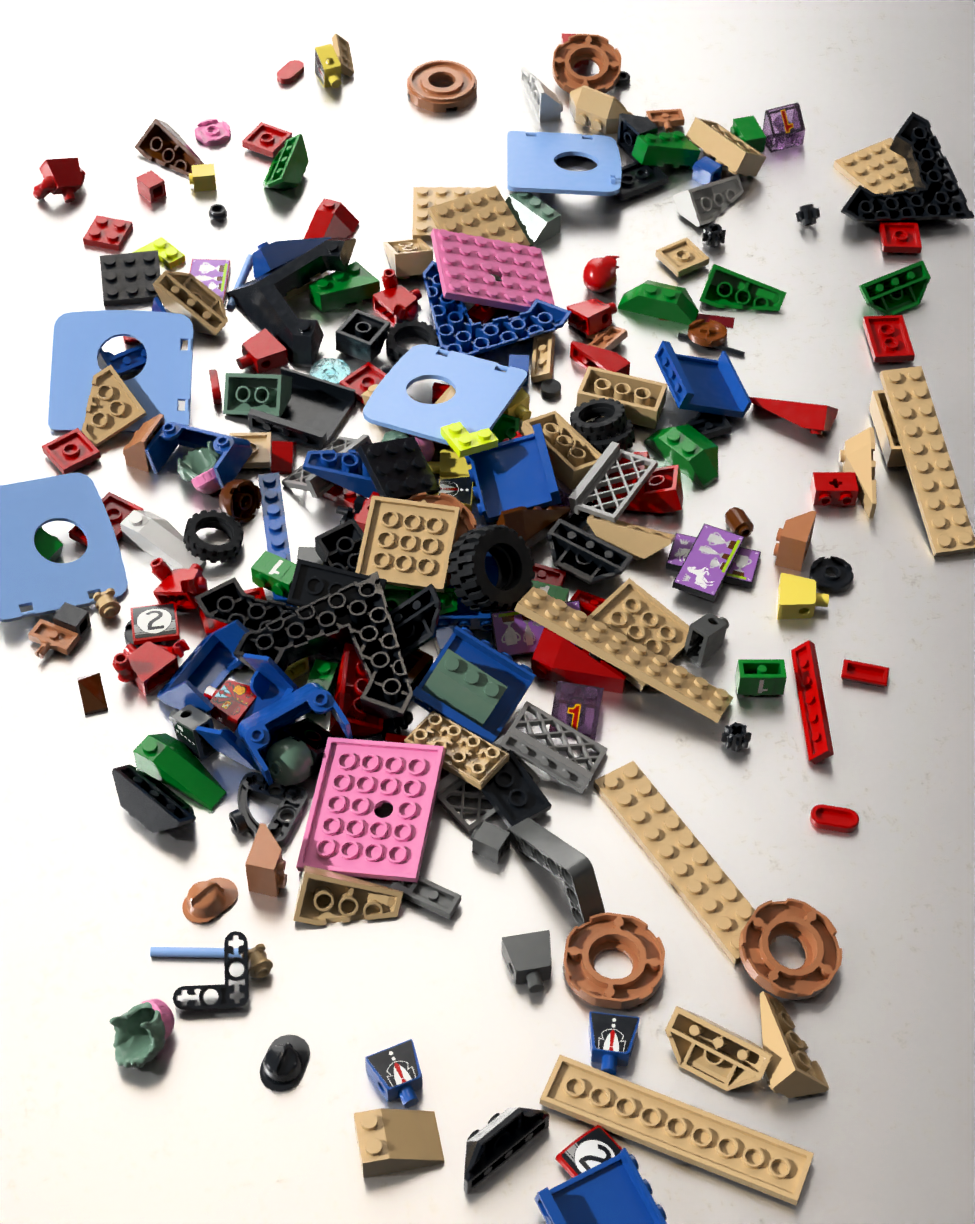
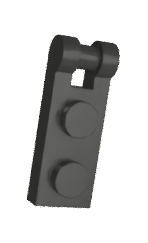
M420 876L418 883L396 881L389 887L403 891L402 898L449 920L461 902L460 894Z

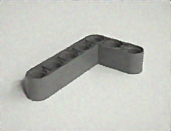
M526 818L507 829L510 832V842L515 848L563 881L573 917L580 926L589 921L590 916L605 913L594 868L590 860L583 853L530 818Z

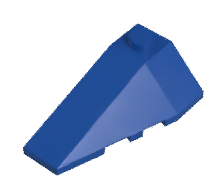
M331 237L283 240L270 244L266 241L258 245V250L252 253L254 278L264 275L303 255L322 242L331 239Z
M356 449L348 450V453H336L334 450L307 452L303 470L367 498L371 496L373 491L378 493Z

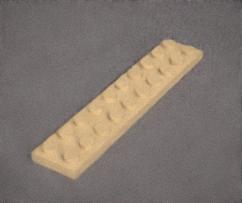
M916 366L881 371L879 376L933 556L939 557L975 552V537L922 367Z
M532 587L514 609L516 612L716 723L719 722L734 698L724 689L712 686L704 678L694 676L684 667L674 665L664 656L656 655L647 650L644 645L627 639L624 634L607 628L604 623L589 618L584 612L569 607L564 601L551 597L540 588Z
M632 761L594 780L593 786L734 965L742 961L739 952V937L755 909L646 775ZM776 937L771 941V944L776 941Z
M559 1055L540 1097L539 1104L591 1125H600L606 1131L795 1206L797 1205L814 1156L812 1152L563 1055Z

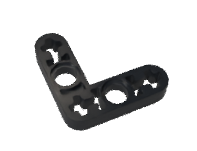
M234 931L225 938V984L179 987L173 993L174 1005L181 1010L239 1008L246 1005L249 1000V948L247 937L239 931ZM234 936H238L239 940L244 942L238 948L239 955L244 953V959L238 957L229 959V954L234 955V947L229 946V941H233ZM234 962H240L244 966V972L239 977H233L230 974L229 968ZM245 979V985L239 984V991L244 993L245 996L239 1000V1003H235V999L230 998V994L235 993V985L229 986V980L238 982ZM200 989V1006H196L197 1000L187 1001L186 1006H183L182 1001H178V996H181L183 991L186 990L188 995H197L195 990ZM210 989L216 990L219 996L217 1002L212 1005L204 1001V994Z

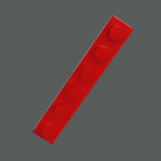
M808 640L792 649L791 654L808 757L810 762L817 764L834 755L815 644Z

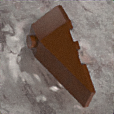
M156 118L134 147L146 159L188 177L189 173H192V165L204 164L184 139L167 122Z
M525 506L501 511L496 525H505L509 529L512 528L518 533V537L522 536L526 541V547L531 548L547 536V533L559 518L564 520L569 515L571 509L569 506H550L546 510H542L540 506H535L532 510H527Z

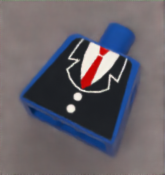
M590 1011L588 1024L590 1058L593 1063L601 1064V1071L615 1076L617 1074V1066H628L638 1033L640 1017Z
M412 1039L365 1057L366 1072L386 1101L392 1102L400 1098L405 1108L413 1107L419 1102L415 1092L423 1088L422 1073Z

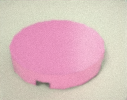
M218 119L204 120L194 130L196 140L205 146L224 144L231 136L229 124L225 121L218 122Z

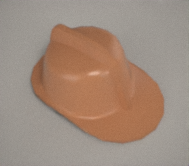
M222 877L197 882L189 889L183 901V914L186 919L193 923L209 922L236 902L238 888L234 882Z

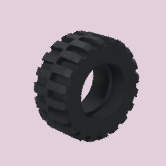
M494 524L472 529L462 534L452 547L453 552L450 553L448 560L451 561L450 566H448V573L451 574V579H449L451 586L455 587L454 593L456 596L462 598L461 602L466 607L470 606V609L475 612L489 614L515 608L517 603L533 586L532 579L535 578L533 566L535 563L534 559H531L530 556L532 552L530 547H526V541L523 537H518V533L512 528L509 529L505 525ZM487 552L493 556L498 567L496 586L490 582L486 574L485 558Z

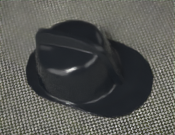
M291 1034L280 1036L272 1042L263 1058L259 1071L261 1081L265 1087L272 1091L282 1092L291 1089L297 1084L309 1060L310 1049L308 1043L298 1035Z

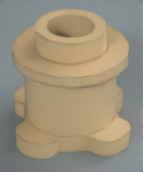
M109 588L101 593L96 592L93 595L96 601L95 606L99 609L98 612L103 618H112L121 610L119 602L114 597L115 591L113 588Z
M262 943L249 949V975L253 978L260 979L266 977L273 967L272 961L267 959V954L264 951L266 947Z

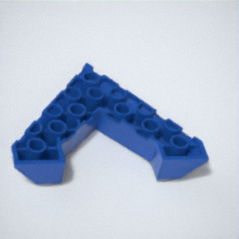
M432 261L423 272V279L440 349L474 356L562 328L572 315V312L536 299L528 311L519 313V316L512 318L508 316L493 319V322L486 324L481 322L473 323L471 318H469L464 302L443 297L437 263Z

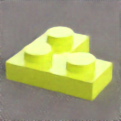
M163 237L134 251L158 250L159 261L169 269L186 261L185 255Z
M460 422L441 427L442 437L459 458L498 447V439L489 428L469 433Z

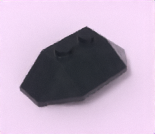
M560 518L547 533L554 566L590 585L621 575L634 559L633 555Z
M432 584L389 612L402 658H405L436 637L442 603Z
M131 764L113 768L112 776L120 806L130 816L141 822L147 830L155 833L195 822L196 816L194 815L193 808L159 780L145 772L137 771L136 767Z
M522 1107L507 1108L501 1114L496 1113L493 1115L483 1129H477L472 1132L466 1142L464 1191L468 1194L549 1127L550 1114L544 1110Z

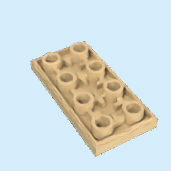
M432 711L404 739V743L444 746L445 756L442 768L480 790L509 760L507 752L435 711Z

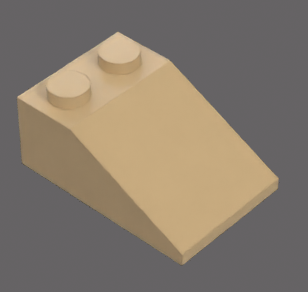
M421 238L383 242L390 267L395 271L399 279H408L412 275L423 277V272L433 261V250Z
M380 1108L354 1113V1126L363 1178L444 1163L434 1111Z

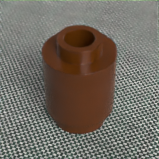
M733 507L726 512L725 522L732 533L744 536L745 538L748 537L753 531L754 525L746 513L738 507Z

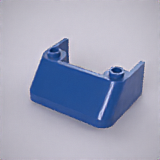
M155 297L152 311L166 312L158 297ZM140 344L114 355L110 352H104L101 348L98 356L99 368L103 370L111 365L120 377L145 366L147 359L146 349Z
M169 422L159 429L146 447L145 452L153 472L158 474L178 445L194 449L197 447L208 448L207 443L212 441L215 452L222 454L213 467L222 489L226 483L235 479L253 450L247 439L191 425Z
M237 619L206 636L159 691L157 697L164 704L179 710L190 704L204 713L212 710L214 705L204 696V692L208 686L217 688L231 670L235 668L241 669L245 666L243 662L234 656L233 652L243 635L250 631Z
M248 653L243 655V658L255 669V673L250 680V689L256 696V699L242 720L299 689L270 657ZM294 720V721H292L291 723L285 725L284 727L289 726V725H291V724H294L296 720ZM197 726L195 730L216 751L249 769L260 771L240 739L238 727L233 733L228 729L217 730ZM282 728L271 733L269 744L258 751L263 761L268 748L276 742Z
M308 683L245 718L238 725L240 739L269 786L273 784V780L267 765L258 751L269 744L271 733L312 710L318 714L331 711L348 739L353 738L350 723L330 692L317 683Z

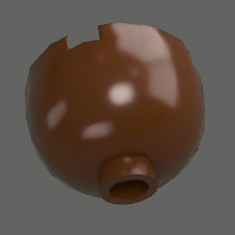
M234 479L226 483L219 494L218 503L221 511L227 513L229 517L233 516L236 522H249L256 516L252 514L255 513L256 509H260L262 496L260 488L254 485L252 481L246 479Z

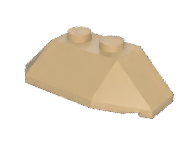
M583 85L570 92L569 108L574 121L603 134L618 133L619 114L633 115L615 97Z
M165 270L153 283V287L164 307L172 313L187 316L191 320L195 332L216 336L227 324L228 318L222 298L191 273Z
M594 515L587 517V523L597 538L633 555L635 560L646 559L670 545L676 537L673 534L620 520L614 523Z
M676 1006L665 1029L678 1065L725 1091L761 1080L773 1056L744 1037Z

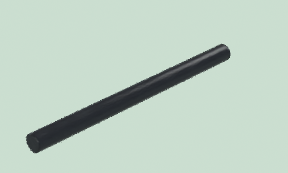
M678 334V338L691 341L688 335ZM723 345L712 347L742 357L745 355L743 351Z

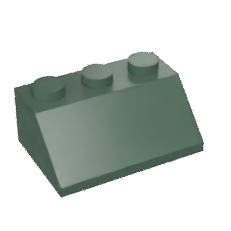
M513 192L508 196L505 202L528 239L530 247H536L560 233L561 214L531 192Z
M226 373L223 414L248 415L252 408L281 417L291 399L292 377L276 374Z
M447 649L422 690L482 727L506 691L507 686L455 652Z

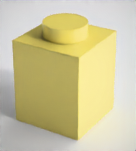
M214 163L191 166L192 173H189L190 185L194 184L195 192L217 190Z

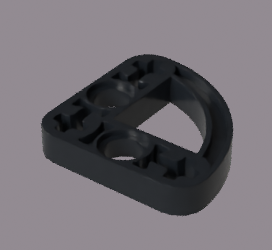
M249 772L244 775L238 788V809L246 820L248 832L255 838L260 824L254 819L249 810V796L279 805L268 829L273 836H276L280 831L279 827L281 828V836H277L275 840L282 848L288 843L308 805L307 791L298 785L284 786L274 781L269 786L261 773ZM275 787L282 790L278 795L269 793V790ZM285 813H290L294 817L290 821H284L281 819V816Z

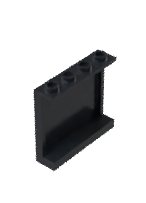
M281 367V375L292 377L291 399L281 417L251 408L248 412L249 429L259 432H271V435L274 437L297 442L299 445L317 451L324 449L333 440L356 406V390Z

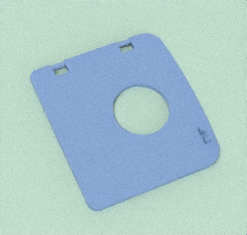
M509 131L507 133L508 190L514 192L613 196L620 192L622 176L621 159L617 142L612 137L605 135ZM564 156H582L595 161L597 167L588 171H570L557 166L555 161Z
M140 310L68 312L59 316L53 328L48 426L50 429L56 432H70L79 428L82 432L88 398L92 389V379L95 374L101 371L98 365L99 352L106 342L119 336H129L137 339L145 347L147 354L143 370L134 378L123 381L147 415L122 432L135 433L144 422L158 414L164 415L165 424L174 422L190 425L194 328L191 320L183 314ZM181 340L188 341V350H181ZM178 401H185V411H178Z
M416 345L392 367L374 390L363 408V416L369 423L449 445L441 435V427L460 422L469 433L487 428L492 430L526 382L527 372L519 368L507 367L463 353L440 349V347L433 345ZM437 379L449 383L453 386L456 393L446 402L425 404L413 400L407 394V389L416 381Z
M69 473L0 485L1 622L55 613L65 602L79 608L95 604L96 601L94 598H89V593L99 591L101 593L109 588L114 589V597L116 599L121 598L125 594L128 581L121 552L105 506L91 478L82 473ZM52 521L72 523L85 534L88 544L87 549L79 559L70 563L49 561L35 547L34 536L38 529ZM32 605L33 610L20 611L19 607Z

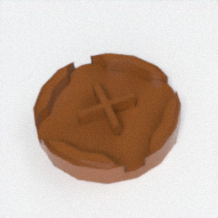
M699 319L689 325L687 334L689 339L700 346L716 347L726 342L727 329L715 320L704 322L705 319Z

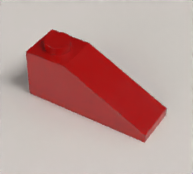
M576 341L571 342L570 358L586 370L588 366L626 375L630 374V362L618 353Z

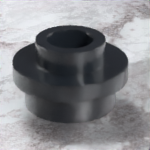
M214 204L208 212L209 218L221 221L227 217V210L222 204Z

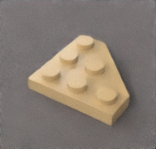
M111 365L93 376L92 389L86 408V417L82 426L83 434L96 448L147 415Z

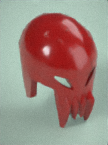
M605 256L588 261L582 274L583 283L586 288L594 293H600L614 287L617 281L616 269L619 268V266H616V259L620 257Z

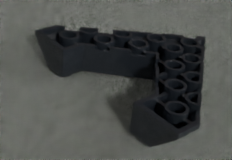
M914 112L911 113L895 135L890 150L906 159L916 191H897L890 195H883V193L875 194L859 185L841 210L843 214L855 221L974 218L972 210L969 211L967 207V200L962 189L957 184L958 181L950 164L940 150L939 141L930 129L929 121Z
M336 237L328 239L303 255L226 293L229 298L233 297L237 306L260 330L266 328L287 349V357L294 366L313 367L324 334L317 320L298 319L284 297L287 296V292L295 287L298 289L310 282V278L319 272L320 274L328 270L346 272L356 244V238Z
M353 518L316 536L315 550L323 565L355 572L364 533ZM235 577L195 596L196 602L206 617L226 624H230L238 619L253 633L266 627L265 624L279 617L285 618L295 613L296 609H299L275 600L268 599V601L256 599L255 596L244 592ZM345 643L316 654L341 662Z
M378 571L370 574V578L359 583L357 581L339 589L334 594H328L296 609L295 613L285 618L279 617L265 624L266 627L254 633L250 631L244 634L233 652L236 658L254 672L255 669L243 658L245 653L270 657L285 672L289 663L352 641L368 679V684L360 697L364 713L384 720L404 716L414 697Z

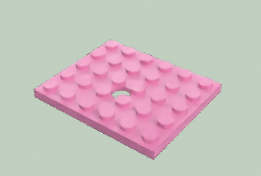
M433 228L431 238L443 297L445 299L519 312L528 311L536 299L555 305L540 248ZM492 275H498L502 281H495V277Z
M328 737L296 865L297 870L303 872L304 865L347 876L418 883L445 756L444 746ZM383 803H390L393 806V811L388 817L380 818L375 815L376 808L381 807Z

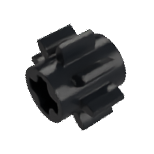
M813 204L799 207L800 211L796 213L797 222H802L803 226L817 223L816 219L820 217L819 208H814Z
M710 224L708 228L703 229L702 241H706L709 247H718L720 243L724 244L726 230H722L719 224Z
M734 722L730 727L725 726L721 741L726 742V749L738 752L742 748H748L752 734L746 732V725Z

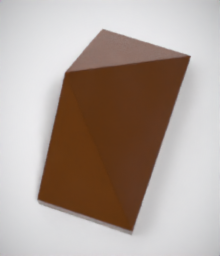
M100 672L77 677L85 715L108 711Z

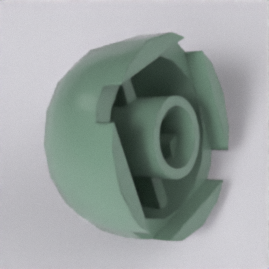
M292 736L276 741L268 748L264 758L272 780L284 786L296 785L310 777V766L313 765L312 754L303 741L298 742Z

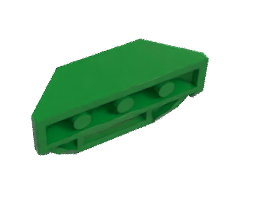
M298 134L285 141V146L278 152L262 184L264 188L286 190L300 185L309 162L302 134Z
M922 260L859 286V289L867 305L883 316L895 315L920 304L931 277Z
M647 280L624 293L618 305L620 310L686 325L696 321L699 313L686 288Z
M689 424L659 429L644 440V444L670 464H679L680 471L704 489L718 478V446Z

